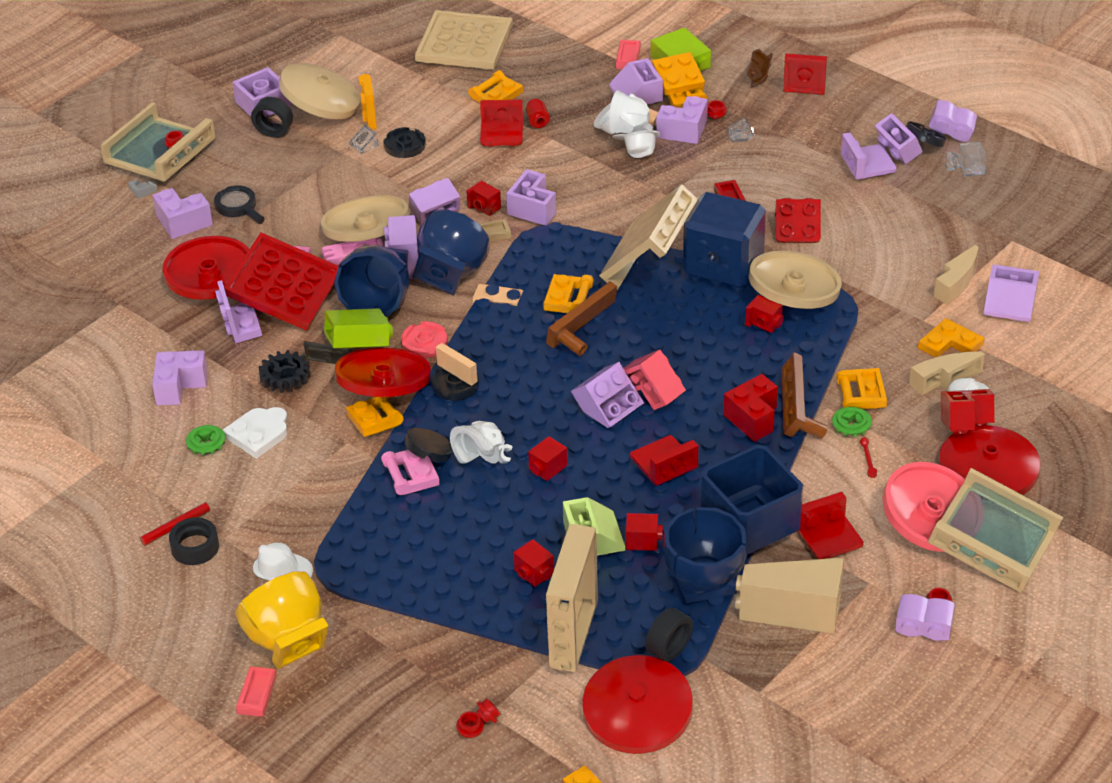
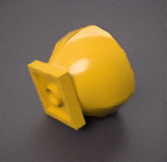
M293 571L268 581L244 598L235 611L239 625L251 641L273 652L272 662L277 670L324 648L328 624L324 617L321 618L323 603L314 581L305 571Z

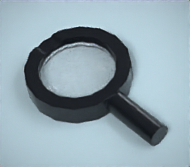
M229 186L219 191L214 197L216 211L225 217L234 218L247 215L258 224H262L265 220L261 214L254 210L256 206L255 193L246 186Z

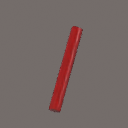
M205 502L140 537L142 544L145 546L170 533L171 529L184 519L200 517L209 512L210 507Z

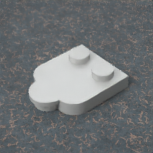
M279 407L267 410L263 408L252 409L223 429L225 438L257 459L286 438L287 428L285 422L287 420V413Z

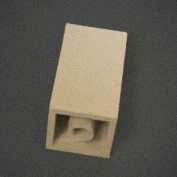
M831 558L745 564L743 575H738L736 582V591H740V593H737L735 608L740 609L739 620L835 633L842 592L844 559Z

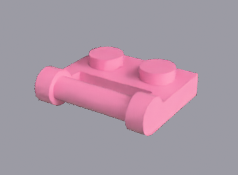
M410 450L398 453L389 451L382 455L381 460L384 466L389 469L395 483L394 489L398 495H405L439 485V477L428 456L425 459L420 458ZM398 465H404L410 478L409 481L403 478Z

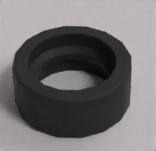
M276 97L260 99L251 112V120L257 131L268 137L279 138L284 136L293 123L294 116L292 110L284 101ZM262 110L275 113L281 119L282 124L270 122L263 115Z
M193 517L178 522L169 533L172 556L178 562L185 565L203 564L211 560L218 552L219 540L216 526L205 518ZM198 535L209 538L199 546L186 547L180 544L184 539Z
M670 607L664 610L655 619L648 631L645 643L647 651L662 661L669 662L675 659L686 647L693 631L691 617L676 608Z

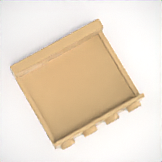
M681 184L635 219L599 276L606 283L613 282L617 285L618 290L636 258L649 248L660 258L664 256L698 199Z

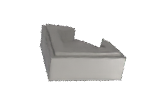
M139 180L128 182L129 189L138 199L158 191L157 185L151 181H148V183L139 182Z

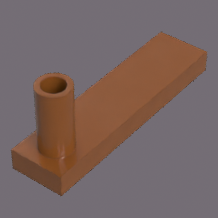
M610 281L548 327L546 344L555 348L558 344L562 343L578 356L583 355L588 345L573 333L615 302L617 285Z
M794 352L781 368L784 434L793 437L798 430H802L822 439L826 435L828 427L805 416L802 355Z

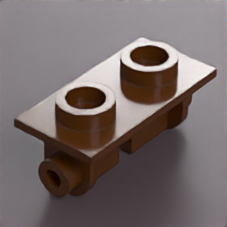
M760 49L752 52L751 62L747 70L748 77L752 79L750 87H754L758 83L762 84L768 78L772 53L766 56Z

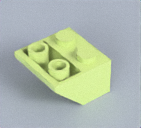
M588 497L563 502V523L566 533L569 524L595 527L597 555L625 551V545L614 512L611 509Z

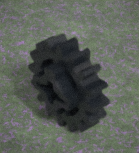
M286 350L285 354L277 351L276 356L269 354V360L263 359L262 365L259 366L260 382H263L265 388L271 387V391L280 389V393H283L285 389L293 392V387L302 388L301 383H308L307 377H311L309 360H306L305 355L299 357L297 351L293 354H290L289 350Z

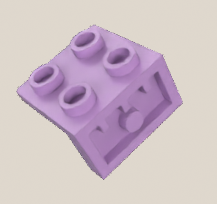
M851 132L842 134L841 156L856 180L896 172V166L882 144L860 148L859 142L854 139Z
M222 280L217 281L220 290L215 292L219 304H222L219 306L224 321H227L224 323L228 336L233 335L235 343L262 336L254 308L244 303L229 306Z

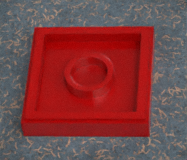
M785 53L783 92L825 95L827 56Z

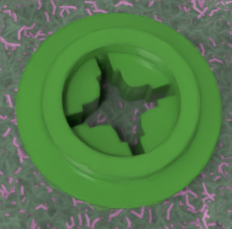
M857 407L841 408L834 413L832 418V426L836 428V432H843L845 437L849 434L854 437L857 434L865 435L866 431L870 430L872 423L869 413ZM855 419V422H856V423H853L852 425H849V424H848V423H851V422Z
M214 425L196 427L186 437L188 449L192 450L194 454L201 453L203 456L209 452L214 454L215 450H222V445L226 443L225 433L221 428Z

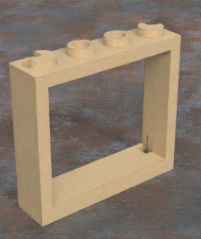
M569 524L546 593L549 667L576 672L598 603L597 543L595 527Z

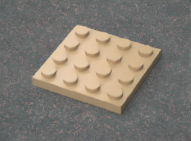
M435 10L415 53V61L456 65L466 68L475 67L485 70L494 69L513 25V20L509 17Z

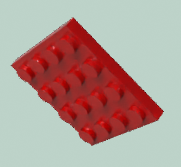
M260 232L224 290L227 297L308 331L335 286L334 280L338 265Z

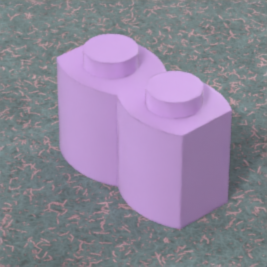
M938 100L932 111L929 127L939 133L949 134L958 141L968 142L974 132L977 115L968 109L957 108L951 102Z
M914 594L901 595L896 618V632L906 636L923 635L936 641L949 640L955 603L940 598L927 599Z

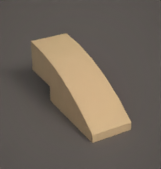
M974 245L944 264L943 274L935 280V298L949 305L965 291L975 273L978 246Z
M982 351L962 352L923 361L911 367L909 385L921 395L938 386L947 391L949 385L954 380L972 378L983 372L985 354Z

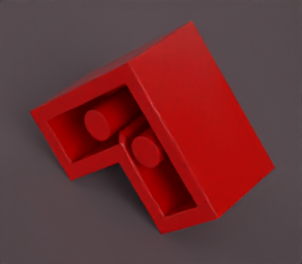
M763 374L724 393L723 415L754 442L772 433L774 429V409L777 408L778 386Z
M990 389L941 391V421L954 434H966L968 430H975V426L995 423L994 393Z

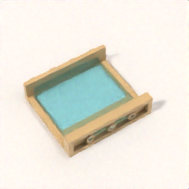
M152 102L104 141L100 147L104 163L165 182L213 141L216 135L213 120L205 118L195 128L159 118L156 103ZM171 131H181L184 137L171 148L166 147L164 142L166 134Z
M971 468L944 516L934 527L928 543L1022 593L1063 517Z

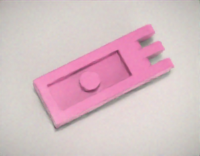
M378 237L364 241L343 242L325 246L321 249L324 260L339 265L343 258L363 245H380L383 247L384 245L381 238Z

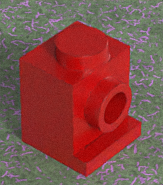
M481 180L466 190L467 208L472 209L474 207L488 216L501 209V191Z
M757 295L746 307L745 325L748 327L754 325L772 333L783 322L782 304Z

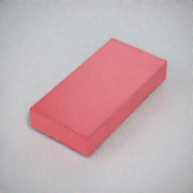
M620 41L616 69H623L628 62L638 60L641 41Z
M250 666L236 706L237 714L264 717L277 677L276 669Z

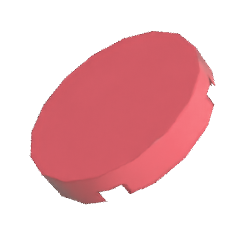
M424 321L420 322L421 325L417 326L412 324L403 331L401 336L403 349L417 353L424 358L436 356V346L439 344H448V335L445 332V328L435 322Z

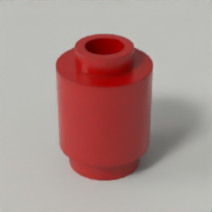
M532 99L527 103L525 110L530 124L535 128L545 127L550 121V115L545 103L539 99Z

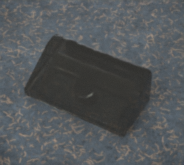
M308 341L303 343L306 359L336 364L340 358L353 352L349 348H333L332 345Z

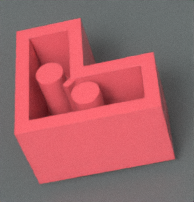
M661 350L635 359L623 368L635 389L643 392L653 410L666 406L686 391L681 379L675 374L667 357Z

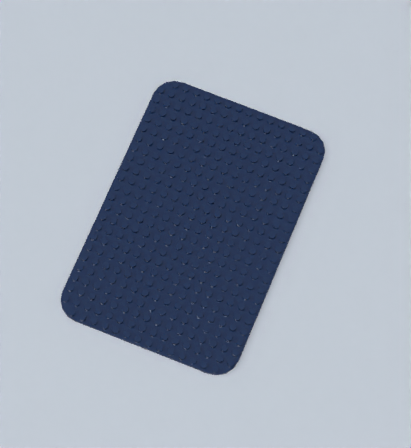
M553 222L547 226H536L530 230L522 231L512 242L486 283L488 285L486 293L489 295L498 294L499 287L512 288V290L507 292V298L510 300L520 298L517 306L507 303L490 302L486 298L475 300L447 344L448 347L476 363L479 377L478 390L464 400H445L433 392L430 378L429 383L417 391L403 413V422L394 427L319 545L314 559L317 579L327 591L344 599L549 656L546 593L552 576L536 587L527 580H523L514 570L513 552L533 539L554 555L555 569L566 536L563 523V502L588 497L614 512L625 545V551L597 555L598 603L579 664L599 670L605 664L626 656L645 655L656 657L647 651L645 647L646 637L655 619L664 610L672 607L691 617L693 631L683 651L668 663L675 666L684 676L696 671L708 656L735 594L686 603L677 578L666 566L663 555V539L657 540V551L626 550L627 513L658 514V525H663L664 536L666 526L675 515L693 508V527L695 532L696 507H701V484L704 468L753 446L762 445L767 446L791 471L808 433L798 430L793 437L784 434L781 368L794 352L802 355L805 416L814 419L857 325L859 309L854 298L841 288L838 298L833 303L824 307L804 309L782 305L783 322L779 328H776L771 333L754 325L750 327L745 325L746 307L757 295L762 296L753 288L750 281L744 287H739L690 275L683 269V250L669 248L667 253L660 258L649 248L636 258L616 292L615 302L573 333L588 345L586 352L578 356L562 343L558 344L555 348L546 344L548 327L567 314L544 310V301L553 275L592 276L594 283L588 291L587 299L607 284L599 275L623 237L570 225H562L559 222ZM578 288L574 289L570 302L576 300L579 292ZM516 289L523 290L522 295H520V291ZM657 350H661L667 357L670 366L681 379L682 385L686 390L666 406L653 410L643 392L638 390L637 392L644 403L609 428L584 413L571 393L574 388L603 368L620 362L624 368L635 359ZM437 361L431 369V377L435 374V370L440 367L437 365ZM763 374L778 386L777 408L774 409L773 432L754 442L723 415L724 393ZM476 421L494 423L503 435L504 444L512 446L511 451H504V455L511 458L510 462L502 464L499 461L497 463H490L480 455L470 462L462 464L457 460L452 451L449 460L445 462L431 461L439 477L438 486L405 495H398L396 493L394 480L388 467H385L381 460L382 455L386 452L398 453L409 450L404 440L409 429H429L450 441V433L454 427L469 426ZM669 435H672L680 444L694 440L699 446L698 468L657 486L630 458V452ZM550 436L567 447L568 466L546 481L529 470L528 451ZM398 465L403 478L409 481L410 478L404 465ZM754 552L747 555L745 564H749ZM744 567L734 578L735 583L737 582V576L743 575Z

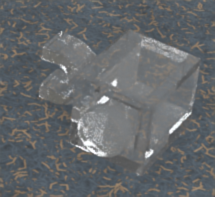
M981 142L959 144L958 154L954 152L946 153L948 161H952L945 162L947 171L960 167L964 177L985 175L987 155Z

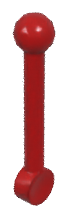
M863 437L860 439V445L864 448L869 468L867 475L870 478H875L877 476V469L873 467L868 448L869 439Z

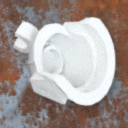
M617 90L613 95L610 106V132L631 134L638 131L653 130V126L648 123L650 112L646 102L631 93L627 96L625 93Z
M476 421L472 425L457 426L451 430V447L460 463L466 464L479 455L490 463H497L499 461L502 464L510 462L511 458L506 457L504 451H511L512 446L504 444L503 435L494 423Z

